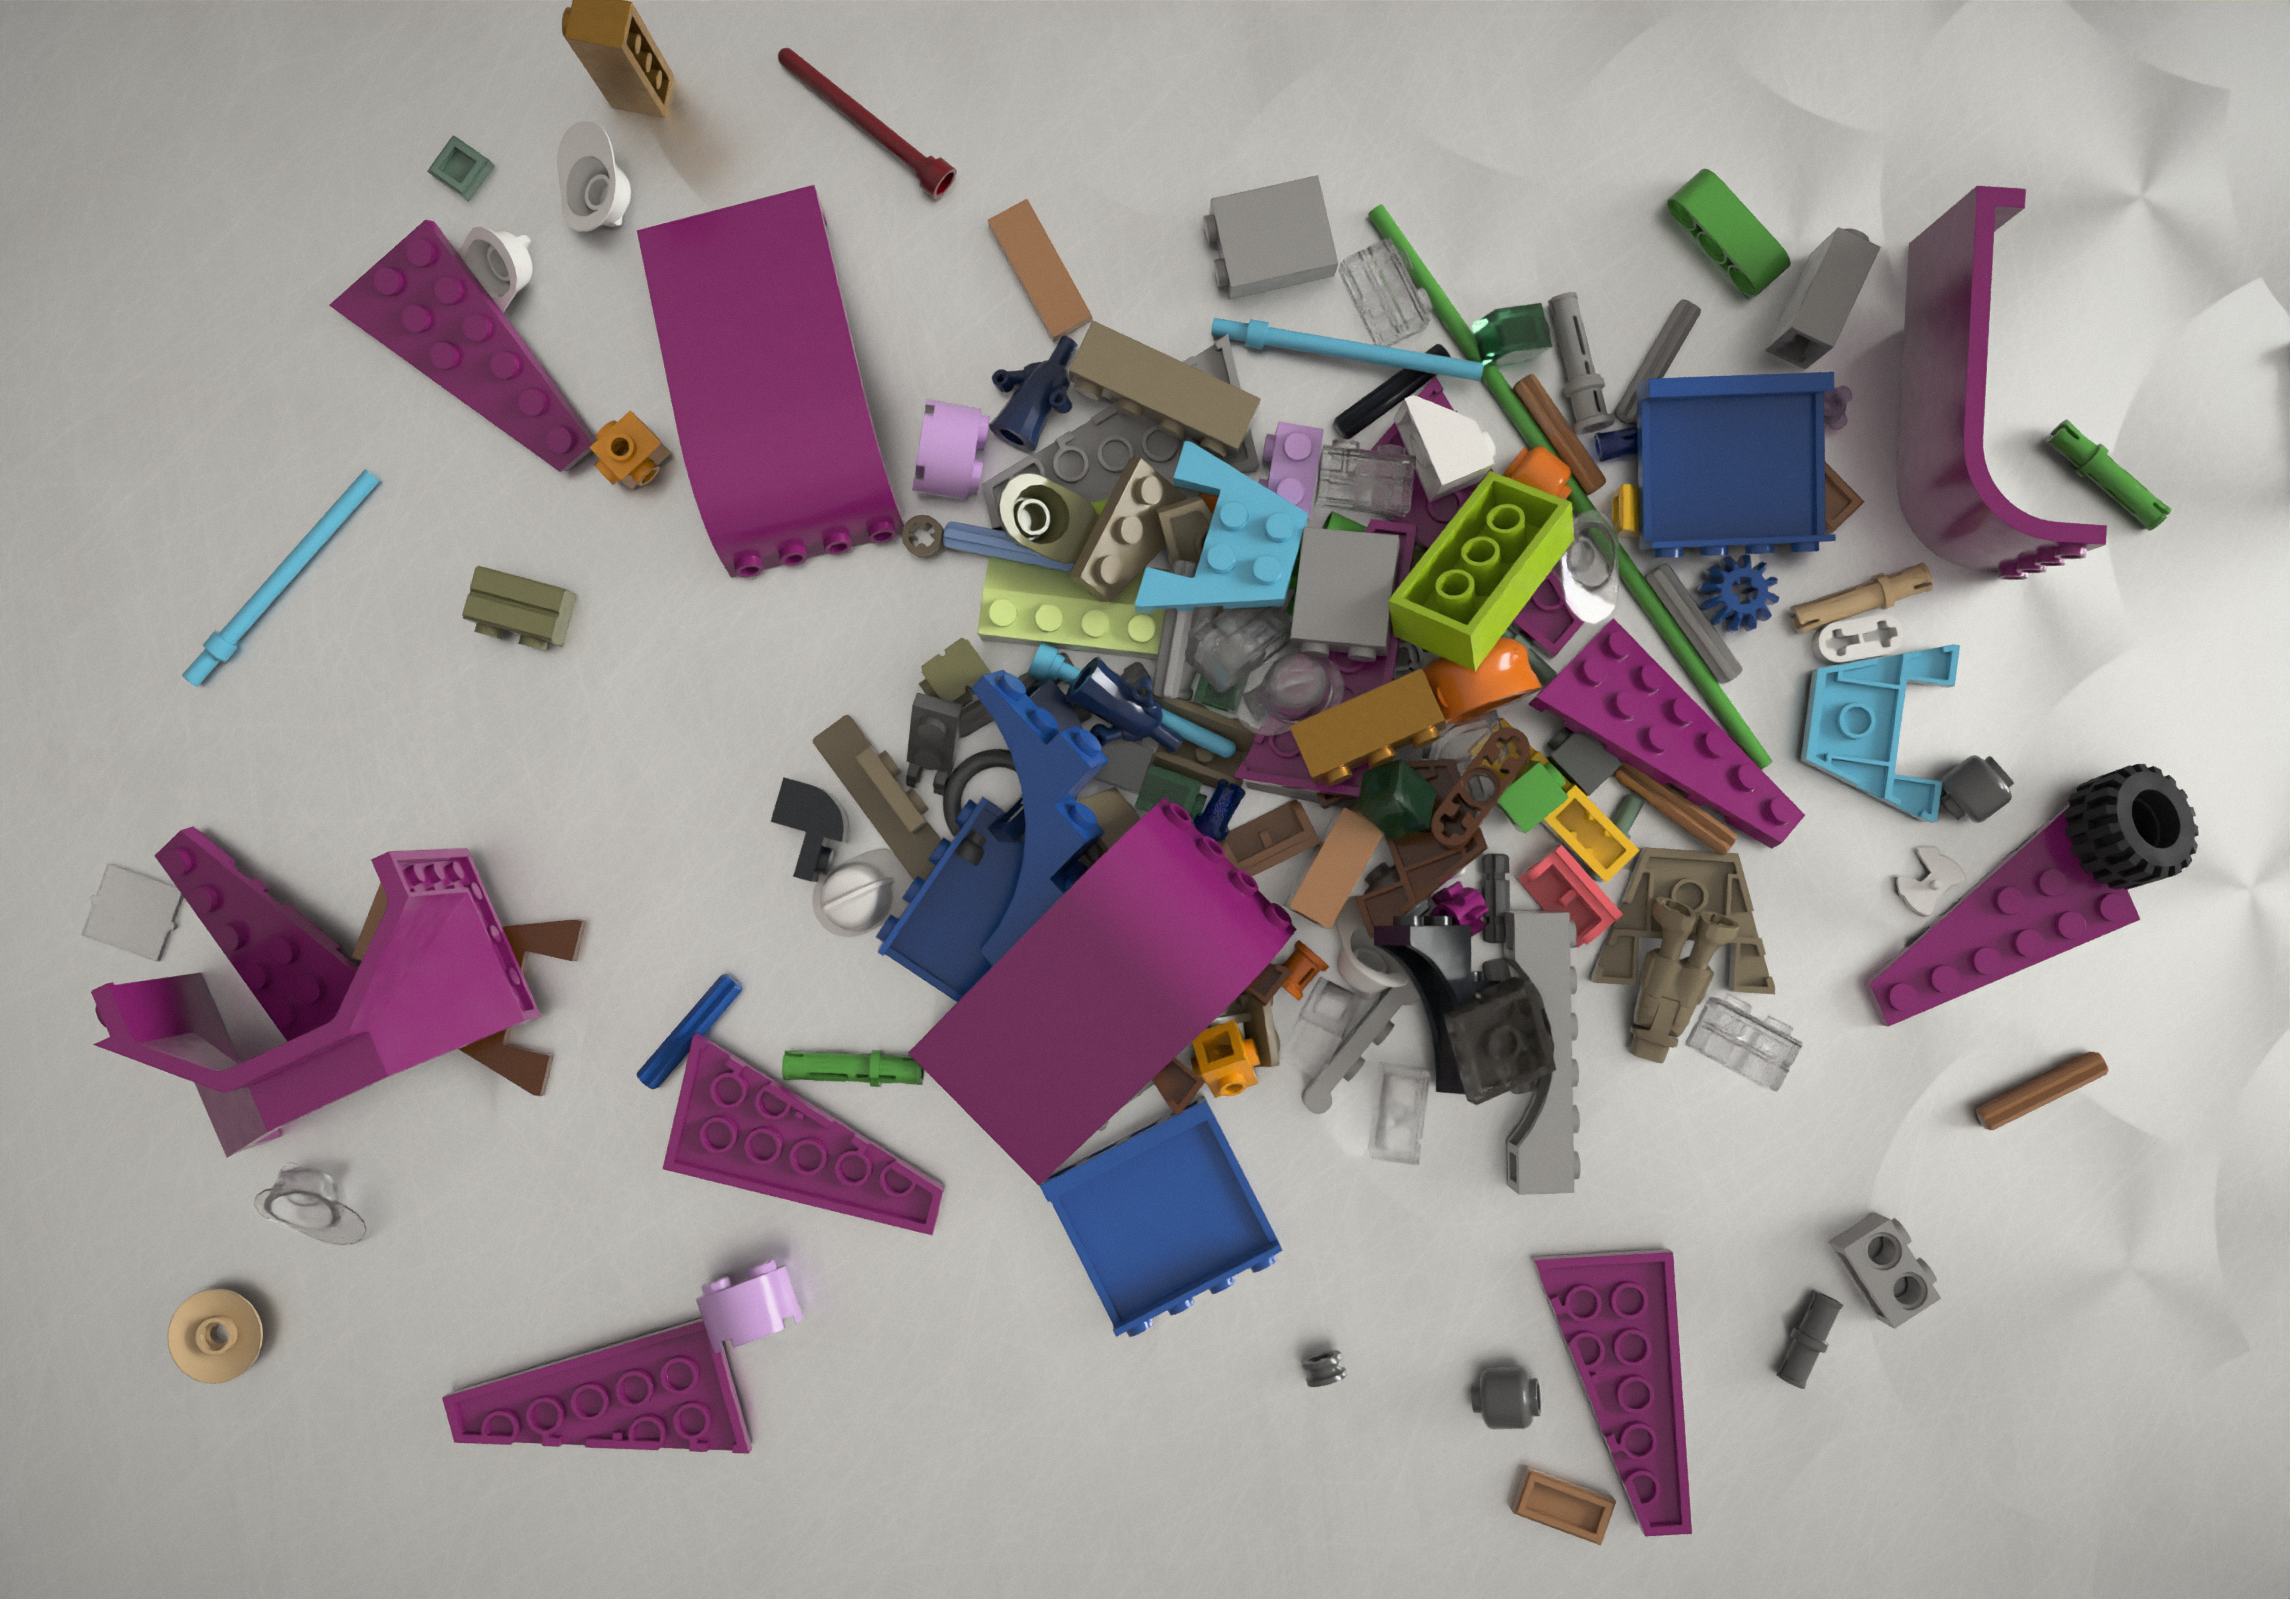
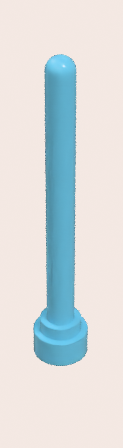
M1042 642L1032 660L1027 675L1039 681L1051 678L1054 682L1058 679L1071 685L1081 670L1064 662L1066 657L1058 654V648ZM1162 708V723L1183 739L1224 758H1230L1235 754L1236 746L1231 740Z

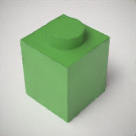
M1529 760L1496 806L1517 831L1526 834L1569 798L1561 788L1566 784V781L1551 763L1547 762L1545 765H1542L1539 761ZM1494 790L1488 794L1489 797L1493 795Z

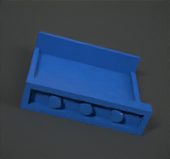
M1834 372L1650 378L1638 382L1639 549H1654V558L1683 557L1684 547H1700V556L1728 555V546L1745 545V554L1774 553V544L1791 543V552L1819 551V542L1836 541V534H1826L1824 393L1834 391Z
M983 796L978 803L971 799L968 800L954 821L961 826L951 842L944 837L928 859V861L935 865L925 880L919 876L914 879L902 897L909 904L901 916L896 918L891 914L876 935V938L882 941L877 951L882 956L884 954L956 1002L993 967L980 950L1000 926L1015 895L1024 860L1025 841L1018 843V841L1015 843L999 842L987 829L1004 810ZM971 829L987 839L982 847L984 855L978 866L954 853ZM1077 861L1070 870L1073 874L1081 877L1088 868Z
M1205 1096L1189 1103L1179 1117L1174 1113H1170L1053 1173L1039 1185L1047 1202L1051 1201L1113 1324V1332L1116 1337L1127 1332L1129 1337L1144 1332L1154 1324L1152 1318L1167 1310L1172 1316L1188 1309L1195 1303L1192 1297L1208 1289L1211 1294L1227 1289L1236 1282L1235 1275L1251 1268L1253 1273L1266 1269L1277 1261L1275 1255L1283 1251Z

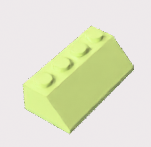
M990 557L983 585L977 634L984 641L1039 647L1044 642L1063 650L1157 660L1165 609H1155L1153 613L1135 612L1134 605L1146 567L1112 602H1101L1069 577L1071 571L1065 572ZM1154 568L1172 573V571L1169 569Z

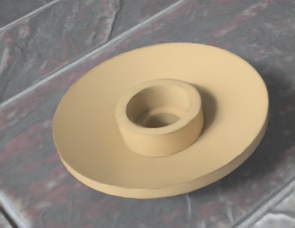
M209 1289L186 1299L175 1311L168 1328V1347L175 1364L192 1379L210 1384L230 1381L247 1371L258 1357L263 1340L262 1323L256 1309L243 1296L226 1289ZM219 1325H223L228 1332L227 1340H222L218 1337L217 1327Z

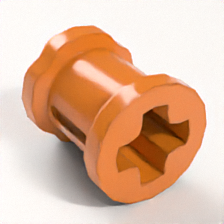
M1298 940L1294 944L1296 950L1282 965L1292 971V974L1282 987L1300 1001L1305 987L1319 971L1326 972L1329 966L1310 948Z

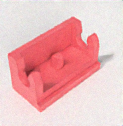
M1562 845L1552 846L1516 878L1543 910L1570 912V920L1575 922L1577 932L1575 947L1579 948L1584 943L1586 945L1589 944L1623 915Z

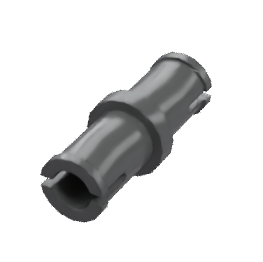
M1818 1291L1814 1292V1297L1800 1327L1793 1328L1790 1336L1794 1340L1780 1370L1776 1374L1782 1380L1801 1389H1805L1807 1379L1820 1352H1826L1829 1343L1826 1342L1827 1336L1840 1309L1843 1307V1304Z

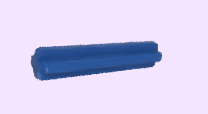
M727 974L721 975L640 1068L636 1075L637 1078L652 1090L658 1088L689 1053L693 1035L698 1032L703 1036L739 995L742 990L741 985L733 977Z

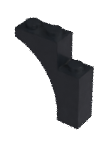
M1393 916V926H1374V945L1386 951L1404 968L1413 981L1424 1004L1434 1045L1436 1092L1466 1095L1502 1092L1501 980H1482V971H1471V925H1452V916H1424V925H1422V916Z

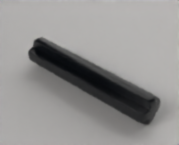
M1436 344L1425 352L1427 354L1451 357L1441 344ZM1409 369L1400 370L1337 416L1334 420L1336 430L1345 440L1351 439L1438 374Z

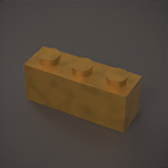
M1421 668L1289 727L1315 785L1325 782L1326 787H1330L1353 776L1351 770L1363 764L1369 763L1370 768H1374L1393 760L1397 756L1395 751L1402 747L1413 744L1414 748L1417 749L1437 741L1441 737L1439 731L1446 729V722Z

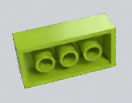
M1489 471L1389 598L1388 604L1394 636L1476 671L1574 541L1572 502Z

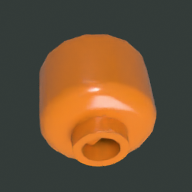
M1536 446L1531 450L1524 447L1502 474V476L1562 499H1566L1573 490L1566 485L1571 475L1570 467L1543 446Z

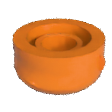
M1500 637L1476 671L1443 657L1433 660L1423 670L1445 718L1446 725L1503 707L1525 698L1542 688L1537 675L1530 667L1528 650L1522 643L1512 638Z

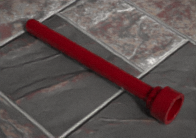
M783 48L779 51L778 61L781 65L916 172V179L920 181V188L934 199L941 197L949 189L957 174V170L941 157L935 159L933 156H924L792 49Z

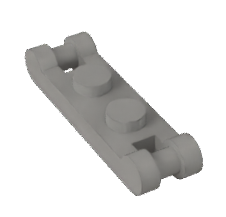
M1412 980L1405 986L1389 987L1386 991L1382 992L1304 1086L1301 1098L1309 1111L1321 1114L1329 1110L1332 1105L1331 1091L1342 1078L1349 1082L1358 1073L1365 1063V1059L1361 1055L1372 1042L1378 1046L1385 1040L1395 1026L1390 1019L1402 1005H1413L1419 1000V992Z

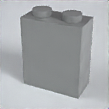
M1318 175L1211 199L1210 215L1203 216L1208 243L1216 242L1220 259L1213 260L1218 287L1226 286L1229 300L1335 276L1338 259Z
M1838 227L1809 255L1765 351L1806 370L1834 348L1881 247L1870 242L1866 234L1856 229H1842Z
M1304 527L1290 637L1294 647L1301 648V654L1311 657H1328L1329 651L1348 653L1349 659L1362 662L1376 661V656L1388 657L1392 624L1388 600L1396 590L1401 548L1399 535Z

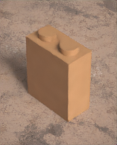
M1356 804L1354 807L1350 806L1349 809L1343 807L1336 810L1320 838L1321 843L1316 845L1283 906L1322 928L1331 929L1386 831L1376 825L1379 817Z

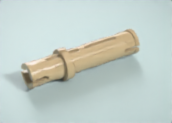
M1923 562L1884 576V573H1879L1871 576L1868 582L1807 603L1791 606L1789 609L1792 614L1790 616L1797 633L1802 634L1870 609L1881 607L1882 610L1893 607L1896 601L1931 591L1933 589V584L1930 582L1933 581L1928 567Z

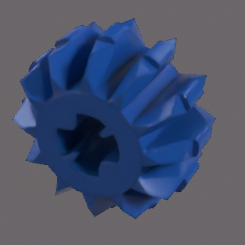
M1744 554L1740 556L1737 563L1731 556H1726L1720 560V568L1711 566L1705 571L1711 582L1701 583L1698 591L1709 595L1710 599L1700 603V609L1708 610L1713 607L1715 613L1711 616V624L1717 625L1726 618L1727 632L1733 633L1737 631L1740 625L1748 632L1757 628V619L1764 622L1771 618L1772 614L1766 605L1778 603L1780 597L1768 592V588L1777 584L1778 579L1776 577L1764 579L1762 574L1766 571L1767 563L1760 562L1752 568L1750 555ZM1739 585V593L1746 595V599L1738 602L1737 594L1731 593V588Z

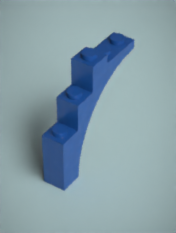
M1004 670L983 675L971 688L994 718L1011 752L1022 789L1026 823L1024 860L1015 895L1000 926L980 950L992 966L1080 878V876L1073 874L1070 868L1105 832L1097 824V818L1092 810L1086 805L1077 802L1074 797L1109 761L1101 751L1100 742L1089 731L1075 726L1060 732L1057 729L1058 724L1055 718L1045 709L1037 707L1025 694L1026 688L1017 677L1006 673Z

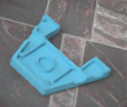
M1185 441L1174 474V486L1219 496L1195 577L1190 578L1146 567L1134 605L1135 612L1153 613L1155 609L1176 608L1177 612L1194 611L1195 607L1223 606V609L1284 606L1301 548L1304 527H1307L1309 513L1196 444Z
M1952 644L1813 670L1801 761L1923 822H1937L1942 781L1896 775V760L1907 682L1947 688L1955 686L1960 645Z

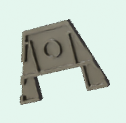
M1642 848L1618 908L1623 915L1611 925L1593 970L1591 982L1637 985L1639 938H1663L1662 927L1654 919L1651 909L1657 897H1664L1679 901L1689 906L1696 913L1697 919L1687 940L1695 941L1696 924L1702 911L1716 912L1736 921L1739 924L1737 936L1729 942L1731 944L1728 991L1775 994L1774 981L1769 976L1764 958L1766 952L1763 941L1758 936L1752 911H1754L1739 854L1726 853L1725 855H1719L1716 852Z

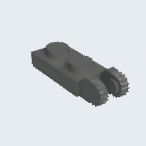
M921 693L916 694L912 705L906 760V762L910 763L906 775V786L916 788L922 779L924 769L937 770L933 782V793L944 795L946 784L956 760L963 705Z

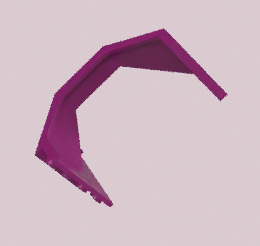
M468 848L388 851L371 859L386 893L387 907L336 1016L329 1023L243 1063L239 1061L201 972L117 985L111 982L91 991L96 1003L95 1011L97 1018L107 1028L110 1037L93 1045L194 1082L227 1158L243 1150L281 1137L279 1128L367 1087L506 1029L531 1022L541 1017V1014Z

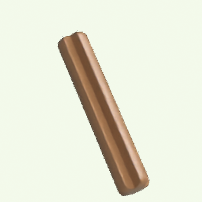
M1530 374L1518 381L1513 387L1514 393L1561 460L1570 467L1571 474L1585 494L1590 495L1603 487L1606 483L1605 476L1537 377Z
M1624 761L1615 771L1614 776L1619 782L1717 854L1725 855L1736 842V833L1699 806L1686 799L1685 796L1670 785L1659 783Z
M2088 1052L1977 1107L1976 1115L1985 1129L1995 1130L2105 1076L2109 1071L2108 1066L2099 1052Z

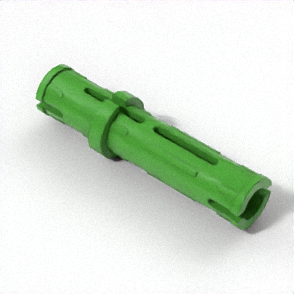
M2068 419L2061 422L2050 433L2051 435L2046 438V443L2059 451L2075 466L2073 471L2080 477L2086 475L2091 481H2094L2105 493L2137 518L2147 530L2155 529L2167 518L2166 515L2170 514L2171 508L2156 498L2145 486L2107 455L2109 450L2101 443L2096 445L2089 440Z
M786 1050L782 1062V1076L784 1080L852 1081L870 1083L871 1087H881L882 1083L922 1085L924 1080V1069L910 1055H886L883 1053V1050H872L871 1054Z

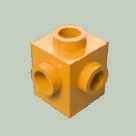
M631 410L618 422L613 420L604 425L595 436L597 441L590 447L600 458L594 466L613 485L620 480L631 490L637 484L643 486L650 482L660 470L658 465L671 454L670 450Z
M1235 1020L1205 1029L1192 1041L1196 1057L1190 1058L1193 1072L1205 1081L1215 1098L1235 1096L1245 1091L1247 1087L1259 1084L1254 1066L1261 1064L1258 1050L1252 1037L1244 1039Z

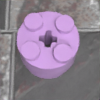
M926 399L915 476L924 478L923 480L914 478L912 491L967 500L968 494L977 495L983 462L975 461L974 458L976 449L984 450L990 416L981 415V408Z
M774 1259L747 1268L749 1278L731 1283L730 1277L726 1276L702 1285L701 1288L704 1295L696 1298V1302L714 1353L723 1351L722 1341L730 1339L733 1348L780 1331L785 1328L782 1319L793 1315L795 1323L804 1319L786 1265L776 1267Z

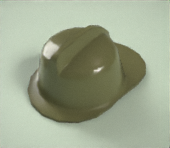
M1034 473L1020 474L1008 481L1001 492L998 505L1002 528L1012 542L1017 546L1030 549L1048 559L1064 564L1076 563L1099 519V515L1091 503L1079 494Z

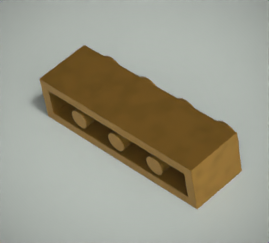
M573 0L571 8L567 7L563 13L562 34L610 106L615 109L665 118L673 73L633 3L625 0Z

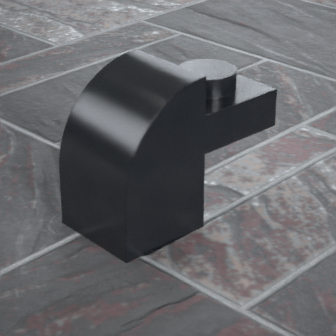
M783 777L770 822L806 832L793 877L810 882H818L820 874L827 875L832 863L834 849L828 847L830 839L844 843L849 841V819L842 804L828 791Z

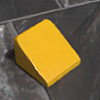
M1622 484L1611 494V531L1615 537H1639L1638 488L1632 484Z

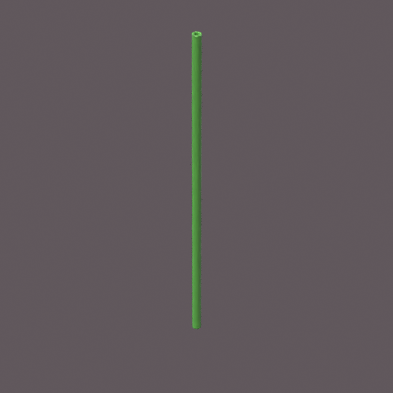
M1383 204L1371 210L1368 214L1369 218L1469 361L1484 363L1481 378L1530 448L1543 446L1561 459ZM1571 474L1566 485L1573 490L1566 498L1567 501L1572 502V508L1740 748L1761 770L1773 762Z

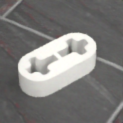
M1876 614L1838 621L1820 628L1814 634L1812 650L1815 657L1827 665H1838L1881 657L1896 651L1901 646L1904 640V629L1901 622L1889 614ZM1879 625L1880 630H1888L1890 638L1883 641L1882 647L1879 640L1865 642L1863 634L1877 630ZM1832 632H1834L1835 637L1838 639L1847 637L1852 639V645L1838 650L1839 656H1837L1835 649H1827L1826 641L1833 636Z

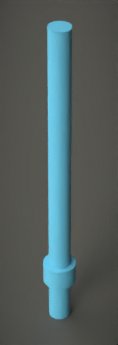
M1214 318L1211 336L1222 338L1228 334L1229 339L1246 342V347L1264 350L1267 345L1480 382L1484 363L1272 328L1269 327V322L1250 319L1248 324Z
M364 469L220 632L215 630L203 643L204 651L182 674L189 683L198 687L220 661L226 662L238 649L237 641L380 482L378 478Z

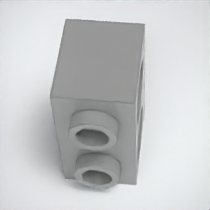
M1874 1212L1829 1241V1244L1878 1320L1895 1329L1940 1300L1941 1297L1932 1285L1937 1282V1278L1931 1268L1922 1258L1916 1259L1908 1248L1907 1244L1912 1241L1906 1229L1897 1219L1893 1218L1890 1220ZM1881 1237L1883 1249L1877 1257L1870 1259L1868 1246L1874 1238ZM1906 1276L1908 1279V1289L1904 1295L1895 1298L1893 1292L1894 1285L1898 1279Z

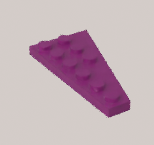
M1669 1249L1531 1257L1642 1533L1645 1537L1692 1534L1673 1252Z

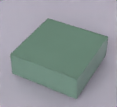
M453 135L427 172L469 202L495 165L485 156Z

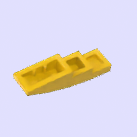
M1499 718L1468 750L1476 757L1495 731L1501 728L1513 727L1504 718ZM1513 740L1507 745L1500 742L1496 744L1500 752L1492 766L1487 760L1482 762L1484 766L1495 770L1502 780L1507 777V774L1500 772V767L1508 757H1513L1516 760L1520 757L1516 753L1517 743ZM1530 745L1527 762L1535 760L1539 761L1542 765L1549 762L1540 751H1536ZM1562 775L1566 784L1561 788L1569 798L1541 822L1599 878L1607 883L1640 850L1576 785L1571 784Z

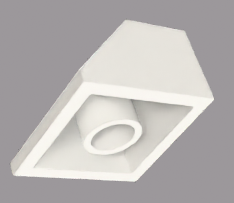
M1415 395L1404 398L1394 417V422L1429 503L1480 482L1495 464L1492 457L1496 456V449L1487 430L1480 431L1477 421L1473 418Z

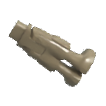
M1657 897L1651 910L1654 919L1662 927L1663 938L1661 948L1647 952L1642 971L1640 972L1639 985L1641 988L1634 1011V1023L1630 1028L1634 1038L1629 1052L1640 1058L1664 1063L1669 1047H1677V1037H1680L1688 1026L1696 1006L1706 996L1714 976V972L1708 966L1710 959L1720 946L1728 944L1736 938L1739 924L1725 915L1712 911H1702L1696 924V937L1690 956L1679 959L1683 946L1693 930L1697 915L1693 909L1679 901Z

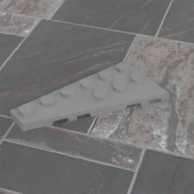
M1228 334L1214 342V345L1203 352L1183 361L1196 369L1241 389ZM1114 403L1091 417L1090 421L1072 432H1066L1055 439V442L1032 456L1025 457L982 484L992 529H1003L998 512L1000 495L1008 481L1020 474L1034 473L1046 477L1052 482L1079 494L1091 503L1109 499L1129 458H1142L1174 486V474L1184 442L1189 441L1197 446L1201 442L1185 434L1182 439L1174 438L1158 429L1159 422L1142 415L1140 420L1131 418L1116 409L1117 403ZM1249 429L1236 458L1228 454L1223 459L1218 458L1241 473L1259 469L1251 429Z

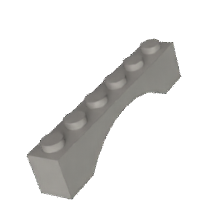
M1560 910L1505 911V917H1503V924H1505L1504 958L1518 973L1532 999L1539 1021L1542 1046L1540 1074L1533 1099L1521 1123L1507 1140L1508 1187L1519 1195L1574 1193V1179H1579L1581 1171L1579 1154L1577 1151H1574L1573 1133H1578L1580 1127L1579 1111L1577 1106L1573 1105V1087H1577L1579 1082V1068L1576 1059H1572V1041H1575L1578 1037V1021L1576 1014L1571 1013V994H1575L1577 991V973L1575 967L1570 966V948L1575 947L1577 939L1575 922L1570 920V912Z

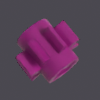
M1457 881L1431 897L1437 906L1429 913L1430 916H1452V925H1471L1472 937L1486 927L1480 918L1488 911V907H1486L1485 900L1477 889L1471 887L1463 888L1461 882Z

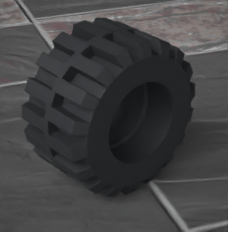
M2146 764L2129 765L2084 782L2076 788V793L2071 794L2068 800L2071 808L2065 810L2064 817L2069 827L2065 828L2066 838L2071 839L2073 847L2070 849L2073 856H2078L2081 860V868L2086 873L2092 872L2093 879L2101 885L2107 883L2109 888L2116 890L2122 888L2125 890L2175 876L2192 862L2191 855L2196 853L2198 847L2194 839L2196 836H2199L2198 826L2194 823L2193 818L2196 814L2194 808L2190 807L2186 800L2188 796L2185 791L2177 788L2176 780L2170 775L2163 776L2161 769L2155 766L2148 768Z

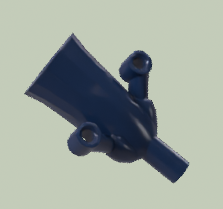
M1062 336L1049 360L1030 363L1024 367V370L1006 371L1000 369L994 372L992 381L1001 392H1010L1014 385L1020 384L999 414L989 423V429L997 437L1022 450L1035 451L1039 437L1053 409L1063 414L1071 410L1072 402L1067 395L1071 381L1065 367L1078 346L1073 339Z
M1098 656L1093 658L1080 671L1068 688L1065 701L1073 703L1114 725L1107 728L1104 724H1095L1089 731L1098 739L1101 747L1120 738L1126 741H1133L1151 737L1171 753H1174L1183 742V738L1162 723V708L1153 699V682L1148 677H1140L1135 682L1133 688L1107 667Z

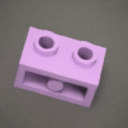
M1278 422L1275 435L1266 434L1262 461L1270 462L1268 479H1259L1258 483L1309 513V521L1324 429Z

